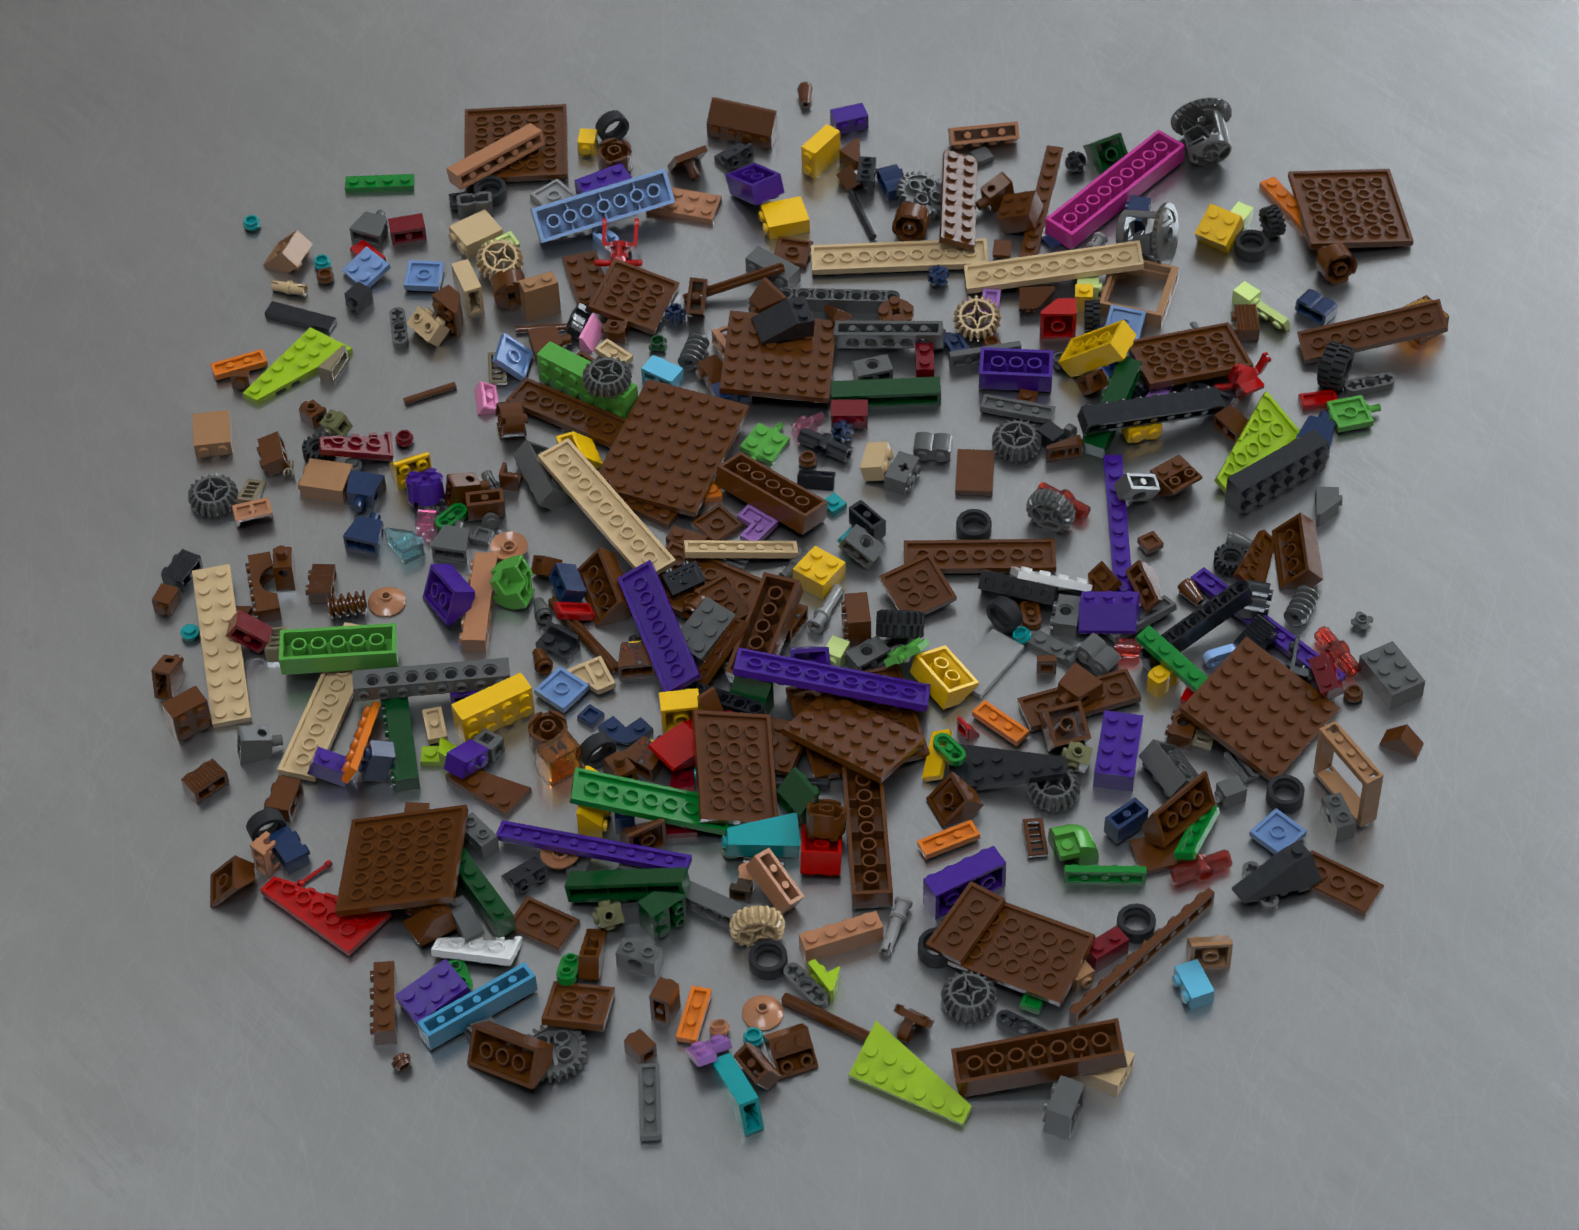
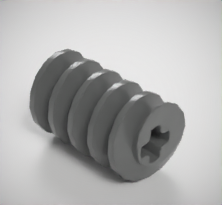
M690 332L678 358L679 366L685 370L697 369L696 363L703 360L710 344L708 338L698 332Z
M1306 585L1298 586L1284 612L1286 622L1292 626L1306 623L1319 600V594Z

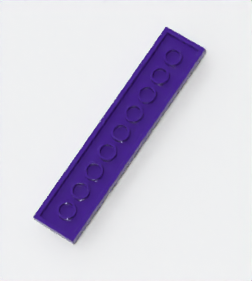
M739 647L733 675L741 678H752L761 682L768 681L779 685L794 686L799 689L814 690L819 693L825 692L840 697L846 696L856 700L872 701L876 704L892 705L897 708L903 707L914 711L926 712L928 706L930 684Z

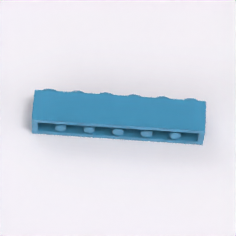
M525 962L418 1021L420 1037L430 1050L438 1047L464 1032L468 1024L493 1016L537 991L535 974Z

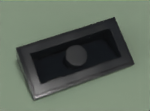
M799 470L797 484L805 489L832 491L834 490L836 472Z

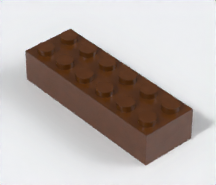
M739 452L717 466L715 485L780 521L782 524L787 525L796 532L803 535L825 520L828 501L746 454Z
M766 572L763 573L745 622L749 625L736 643L725 670L730 683H733L735 677L733 670L738 647L775 655L780 654L804 592L800 580Z

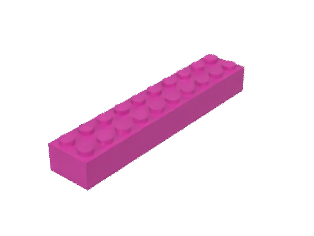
M1158 129L1045 218V234L1050 235L1061 242L1062 245L1072 250L1124 209L1131 195L1140 196L1183 162L1185 145Z

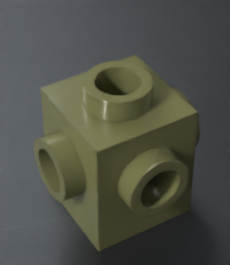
M332 409L320 421L324 428L323 432L328 436L343 435L345 437L353 425L343 412H336Z
M1070 741L1068 747H1064L1061 756L1067 758L1068 770L1073 769V772L1085 774L1093 748L1084 746L1080 742Z
M619 901L598 902L599 906L594 907L595 912H592L594 924H598V927L604 928L605 931L617 928L616 924L625 922ZM609 912V917L605 918V914Z

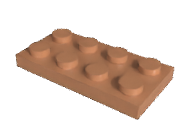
M671 187L675 203L646 211V213L713 225L722 203V196Z

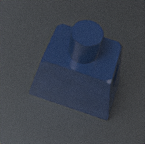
M1320 411L1318 417L1308 416L1296 436L1297 439L1315 429L1329 442L1327 456H1330L1334 434V422L1329 420L1330 413Z
M351 470L347 486L348 504L352 505L351 509L355 512H361L363 507L374 508L386 490L385 475Z
M372 512L369 517L358 516L343 535L345 548L379 556L385 535L384 524L380 520L381 516L376 512Z

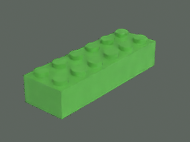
M551 341L537 353L539 379L542 382L548 383L574 398L626 419L638 398L636 384L631 382L628 391H624L623 395L618 394L617 398L614 396L610 400L608 397L601 399L598 396L595 398L593 394L589 395L588 390H585L582 381L583 369H585L586 364H590V361Z
M396 623L280 630L279 664L281 674L398 667Z

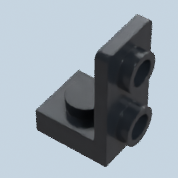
M1296 636L1294 641H1290L1288 652L1291 653L1290 660L1287 659L1285 666L1304 681L1310 682L1313 678L1312 669H1309L1310 667L1306 665L1295 666L1300 639L1299 636Z

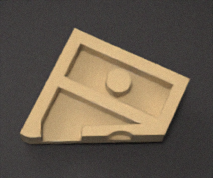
M601 655L567 669V671L589 684L590 690L598 695L616 688L615 681Z

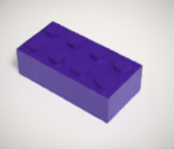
M981 347L979 389L1020 390L1023 388L1032 391L1051 392L1054 350Z
M1104 710L1094 769L1093 787L1133 792L1144 715Z
M994 845L923 878V903L935 920L947 915L970 881L992 892L1005 887L1006 861Z

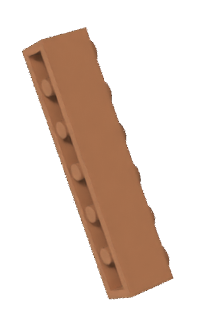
M530 123L447 167L449 182L462 190L544 146L542 130Z
M475 552L474 560L470 562L472 574L468 575V584L475 591V599L471 609L464 614L465 618L461 620L463 633L459 634V644H462L463 652L486 653L494 604L493 596L495 595V591L489 583L493 577L490 571L499 563L498 553Z

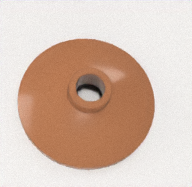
M507 531L496 535L490 544L491 553H498V559L502 561L512 556L521 554L523 556L528 549L526 538L514 531Z
M395 587L379 588L368 599L370 611L380 617L395 616L406 605L404 593Z
M545 849L540 851L542 862L553 869L570 867L580 857Z
M768 995L752 997L744 1004L742 1009V1018L745 1024L750 1028L756 1027L761 1031H769L776 1028L784 1016L781 1003L776 998Z

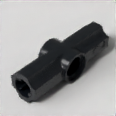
M803 427L797 437V442L813 448L815 453L821 457L829 455L843 462H848L853 453L852 447L838 442L830 433L822 435Z

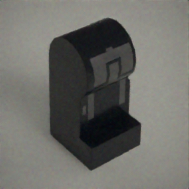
M579 303L571 312L565 333L570 334L575 339H579L593 312L587 306Z

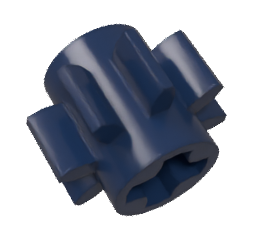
M938 264L928 269L930 273L927 275V279L931 285L942 287L948 283L946 279L949 277V272L944 266L940 267Z
M678 303L671 304L668 308H665V320H669L672 325H680L682 321H686V308H682L681 304Z
M840 420V423H833L834 427L830 432H832L836 440L840 443H845V440L851 441L850 437L855 433L852 429V424H846V420Z

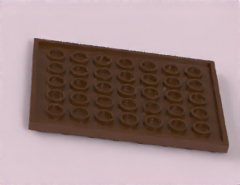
M647 379L598 472L621 498L696 517L716 478L717 466L724 462L750 411V407L735 401Z

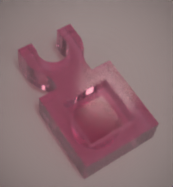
M820 412L808 418L803 415L795 419L796 423L791 424V428L794 432L825 419L824 414Z
M417 510L415 528L419 531L416 534V542H420V538L425 535L427 536V543H431L429 532L435 531L436 511Z

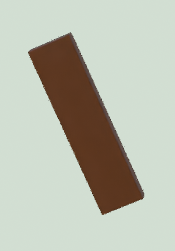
M736 616L732 619L698 669L701 679L696 682L706 685L710 683L749 624Z

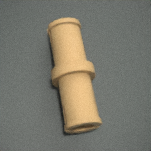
M273 280L271 290L285 292L287 295L299 294L306 296L308 286L306 284H296L293 281L282 282Z

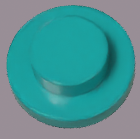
M248 215L243 221L244 228L249 231H254L261 225L260 219L256 215Z
M319 254L315 257L313 264L316 269L320 270L322 268H329L331 260L327 255Z
M187 624L181 628L180 634L185 641L193 642L197 640L200 630L195 624Z
M1018 627L1013 631V640L1020 644H1025L1031 639L1032 634L1025 627Z
M756 1027L747 1029L743 1035L744 1044L749 1042L758 1047L764 1041L763 1033Z

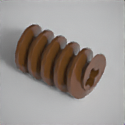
M365 590L362 591L361 596L355 591L354 597L351 596L350 592H347L346 598H344L342 593L339 595V599L332 595L331 601H329L327 597L330 617L334 619L337 613L339 618H342L343 612L349 617L351 611L356 616L358 610L361 611L362 615L365 614L367 608Z

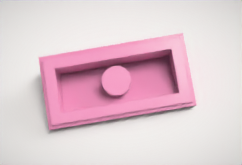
M593 313L579 336L580 350L593 353L603 335L601 334L602 323Z
M479 381L474 389L477 414H495L496 403H499L496 385Z

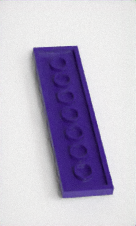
M648 560L617 578L663 691L681 690L701 679V675L653 562Z

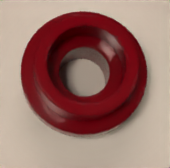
M401 430L397 433L395 441L397 445L407 447L413 443L414 437L410 431Z

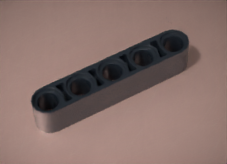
M695 681L682 690L698 688L700 695L712 686ZM714 687L724 711L766 714L761 701Z

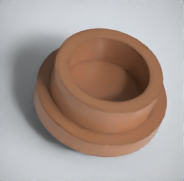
M716 1019L710 1023L709 1032L712 1036L718 1034L726 1035L730 1031V1025L724 1019Z

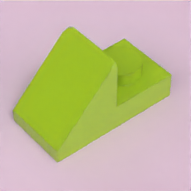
M440 737L439 746H422L421 766L444 767L447 752L457 746Z
M816 959L809 961L808 974L827 992L829 1002H833L841 977L840 966L827 972L822 964L819 965Z

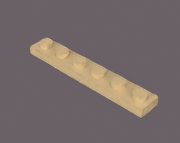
M684 540L683 544L685 558L795 559L798 557L796 541Z

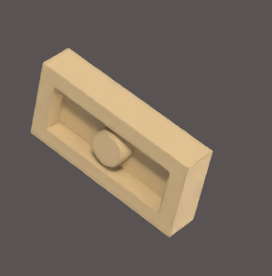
M609 339L604 340L595 347V353L602 358L604 356L606 358L613 356L614 359L619 357L621 361L625 360L626 365L633 361L632 354Z
M441 706L423 709L422 715L428 743H439L440 737L448 741Z

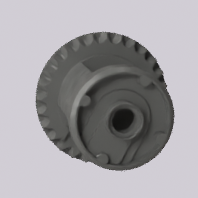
M1220 98L1197 99L1181 106L1172 115V129L1180 136L1184 135L1189 158L1194 164L1202 166L1213 165L1223 161L1231 153L1232 146L1226 124L1230 121L1232 109L1227 101Z
M1171 202L1163 203L1157 211L1125 209L1117 221L1116 243L1140 240L1142 255L1154 256L1156 262L1169 265L1172 262L1179 235L1178 214L1174 204ZM1136 218H1143V225L1148 224V218L1155 219L1152 232L1143 235L1144 230H1140L1135 233L1134 221H1136Z

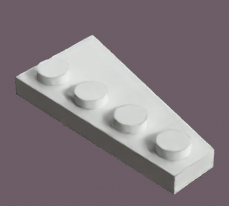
M1011 566L1010 574L1019 579L1085 592L1092 590V585L1087 583L1088 579L1076 577V580H1073L1064 574L1054 576L1051 575V572L1044 570L1036 572L1028 567L1021 566V568Z
M515 936V940H505V937H496V940H484V937H477L467 943L462 937L437 938L431 949V955L443 959L450 958L483 964L511 966L522 945V936Z

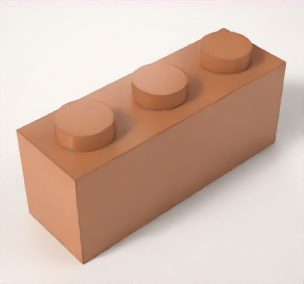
M770 848L755 855L745 866L775 909L780 911L781 915L795 908L805 897Z

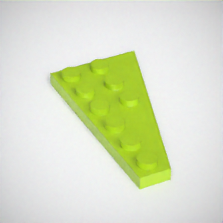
M310 327L243 392V398L259 405L275 396L277 391L283 388L288 389L292 387V383L298 380L301 382L317 373L318 367L341 346H346L348 355L353 353V349Z
M1267 391L1262 395L1214 480L1225 494L1228 477L1296 439L1300 431Z
M875 1021L848 1074L849 1078L964 1127L972 1111V1105L879 1022Z

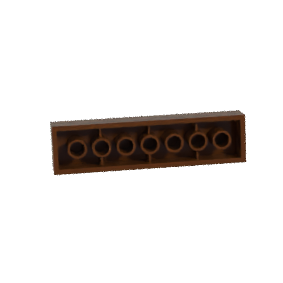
M842 765L844 805L847 807L846 835L852 909L893 907L884 782L880 784Z
M1118 1018L951 1049L955 1082L961 1097L1059 1080L1060 1075L1071 1078L1128 1067Z

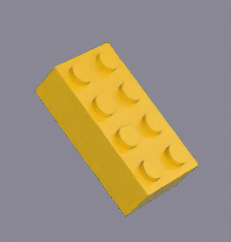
M1123 319L1074 337L1070 340L1058 363L1072 378L1081 376L1089 371H1095L1103 366L1107 367L1117 361L1121 362L1126 358L1129 348L1133 345L1136 334Z
M521 672L451 704L455 730L464 742L470 739L473 740L484 728L495 732L535 712L532 687Z

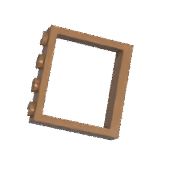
M1143 260L1144 269L1124 272L1167 281L1156 312L1110 303L1109 300L1119 273L1107 274L1105 279L1106 285L1102 286L1101 297H1098V300H1100V316L1108 317L1112 304L1146 311L1144 325L1161 328L1178 281L1179 267Z
M1337 721L1320 728L1313 774L1331 795L1342 793L1359 827L1376 820L1384 775ZM1334 752L1363 784L1361 798L1332 766Z

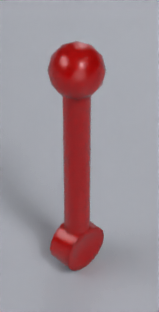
M330 860L325 861L324 865L303 880L299 879L297 886L303 887L305 882L325 868H330L333 863Z

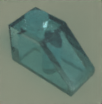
M389 527L384 529L386 542L404 564L424 555L423 547L425 543L422 537H418L414 531Z

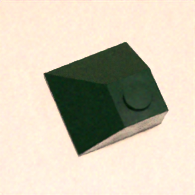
M1121 132L1083 145L1088 162L1099 175L1128 154Z

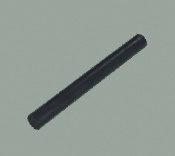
M849 189L847 193L871 240L876 239L877 236L854 189Z

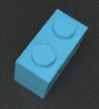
M652 355L641 368L642 381L644 382L650 379L679 387L684 381L682 367L655 355Z
M1198 959L1174 966L1173 984L1179 988L1181 999L1184 1004L1187 1003L1190 1010L1213 1003L1215 991Z

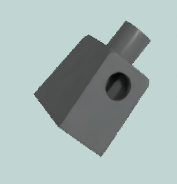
M378 210L376 214L364 212L349 228L351 241L358 243L364 239L372 247L382 249L389 232L386 212L383 210Z
M455 521L454 526H442L431 545L433 559L468 563L470 532L468 528H465L466 525L463 521Z
M267 725L238 726L237 754L240 765L270 759L272 757V747L283 746L282 734L271 735L270 728Z

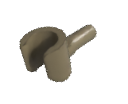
M289 460L290 468L283 470L285 480L287 475H291L292 480L295 479L293 460Z

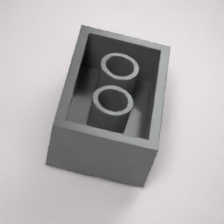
M707 596L681 628L693 659L700 666L735 616L737 617L736 614Z
M1393 641L1360 655L1358 671L1389 710L1423 696L1425 680Z

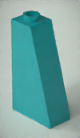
M797 813L728 827L725 836H722L721 846L725 848V855L754 857L770 848L776 857L797 858L800 850Z
M731 1053L717 1057L718 1061L712 1062L714 1077L744 1136L763 1130L764 1124L759 1097Z

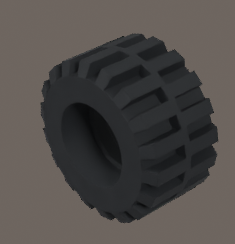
M1330 341L1320 360L1317 372L1318 385L1338 391L1344 387L1353 364V347Z
M888 609L877 611V636L910 639L924 637L925 613L922 611Z

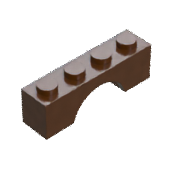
M270 551L248 555L249 563H245L247 575L251 574V577L247 578L249 589L253 588V591H250L251 602L256 604L252 606L254 617L258 616V620L264 623L282 620L277 593H271L263 589L264 585L274 578Z

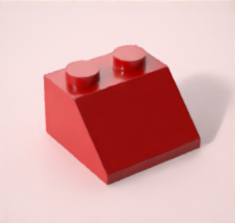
M1058 298L1040 311L1039 339H1072L1076 337V298Z

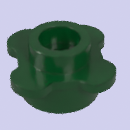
M654 335L649 339L650 345L648 348L650 351L666 350L665 343H667V339L662 335Z

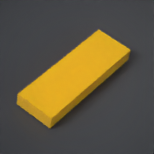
M950 729L933 731L931 733L928 747L930 755L926 756L922 775L924 782L943 779L946 761L934 750L933 739L939 733H947L952 737Z

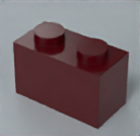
M422 213L388 218L392 245L427 240Z
M915 343L916 378L934 377L933 343Z
M831 400V428L834 427L833 423H840V420H846V424H852V428H868V400Z
M239 609L229 621L226 636L259 654L269 643L272 627Z
M1327 652L1308 659L1320 693L1324 698L1330 700L1345 693L1333 659Z
M1116 925L1096 937L1085 961L1097 973L1128 954L1129 938Z

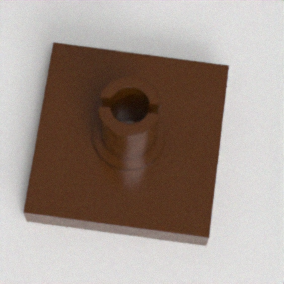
M706 145L675 156L667 165L669 172L686 167L691 180L694 177L698 178L701 176L695 162L700 161L708 152Z

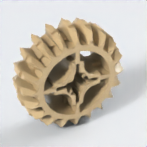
M494 238L493 242L488 240L487 245H481V249L479 248L476 256V266L479 268L480 274L483 273L484 278L489 277L490 282L492 277L501 270L505 272L509 271L508 269L514 268L521 271L524 262L520 247H516L515 242L510 244L509 239L505 242L503 238L500 241Z
M977 295L974 296V299L968 296V301L962 299V305L957 304V310H954V328L958 329V333L963 334L964 339L969 337V341L972 342L975 338L979 343L980 338L985 340L987 336H993V332H998L997 327L1001 326L1000 309L996 308L997 304L995 302L991 303L990 298L985 300L984 295L981 299H978ZM976 313L978 314V317H979L978 324H977V322H976V320H975V318H976Z
M760 904L758 906L751 905V907H744L743 910L739 909L737 913L732 914L729 923L730 934L734 942H738L741 946L746 945L748 948L761 940L771 939L777 941L782 939L785 921L783 915L775 907L769 908L768 905L761 906Z

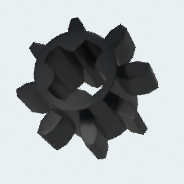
M1072 151L1065 158V166L1069 171H1076L1078 173L1084 170L1086 157L1083 153Z

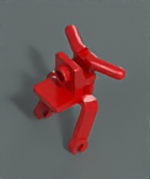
M602 218V246L605 250H609L611 260L596 259L594 260L595 266L610 267L614 258L637 267L643 265V261L640 259L629 260V254H632V250H636L638 247L639 218L634 220L633 243L621 240L607 243V218Z
M1268 352L1262 353L1256 366L1252 368L1243 364L1233 365L1227 377L1230 383L1216 384L1214 387H1218L1220 391L1235 389L1238 398L1248 396L1253 392L1263 389L1265 384L1258 375L1263 373L1268 363L1271 362V357H1267Z

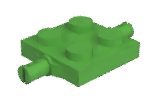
M1362 395L1327 401L1326 404L1327 410L1330 413L1329 420L1334 422L1338 433L1373 426L1374 420L1371 413L1381 411L1379 403L1369 406L1364 401Z
M758 422L740 445V451L758 462H764L772 466L790 443V437L780 433L784 427L780 422H777L774 428H769Z
M918 637L905 646L900 645L894 648L883 661L886 667L896 663L900 664L905 662L907 658L923 651L930 643L927 637L922 640Z

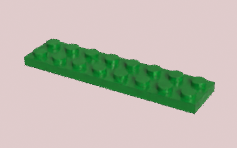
M575 767L570 796L571 804L652 821L664 818L667 824L724 836L729 827V824L699 822L698 796L696 792Z

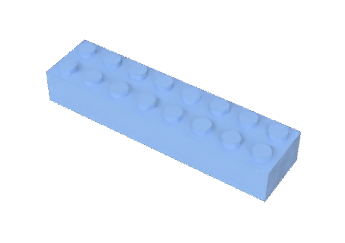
M660 169L534 207L530 211L539 241L543 243L602 225V218H607V223L675 203L666 169Z

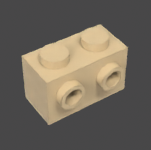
M418 306L406 324L428 343L439 347L450 331L445 325L446 321L438 316L435 317V312L430 308L426 307L424 309Z
M888 441L868 442L866 444L860 466L864 481L884 480V476L890 467V462L894 458L893 449H890Z

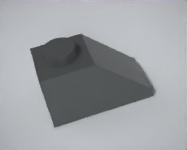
M1316 486V527H1320L1338 514V507L1342 506L1343 495H1339V487Z
M463 895L456 897L454 902L446 903L452 911L456 930L466 943L485 934L472 906Z

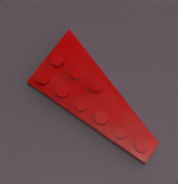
M275 876L260 889L263 896L348 956L391 918V912L388 911L338 917L335 912L337 895L327 892L323 894L311 887H308V889L300 887L295 882Z

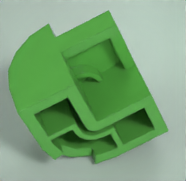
M521 554L504 559L490 571L493 577L489 583L496 592L493 599L507 609L526 608L535 591L532 588L531 579L533 572Z
M1067 824L1049 828L1048 840L1053 854H1058L1060 861L1076 858L1078 865H1089L1099 862L1097 847L1087 828L1079 824Z

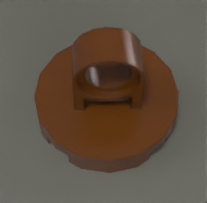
M899 1003L896 1004L893 1010L895 1013L905 1017L898 1031L897 1039L906 1044L911 1041L918 1025L931 1029L935 1022L918 1011L904 1008V1005Z

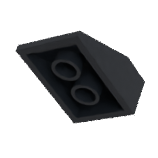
M805 296L787 298L752 317V322L761 345L814 336L815 320Z

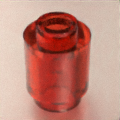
M1119 638V641L1114 643V650L1122 658L1136 659V657H1140L1139 652L1142 646L1135 639Z

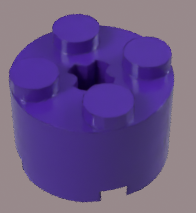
M429 468L423 472L411 471L407 473L406 488L408 502L411 505H414L415 502L419 503V506H432L440 503L441 498L445 499L443 475L438 473L437 469Z

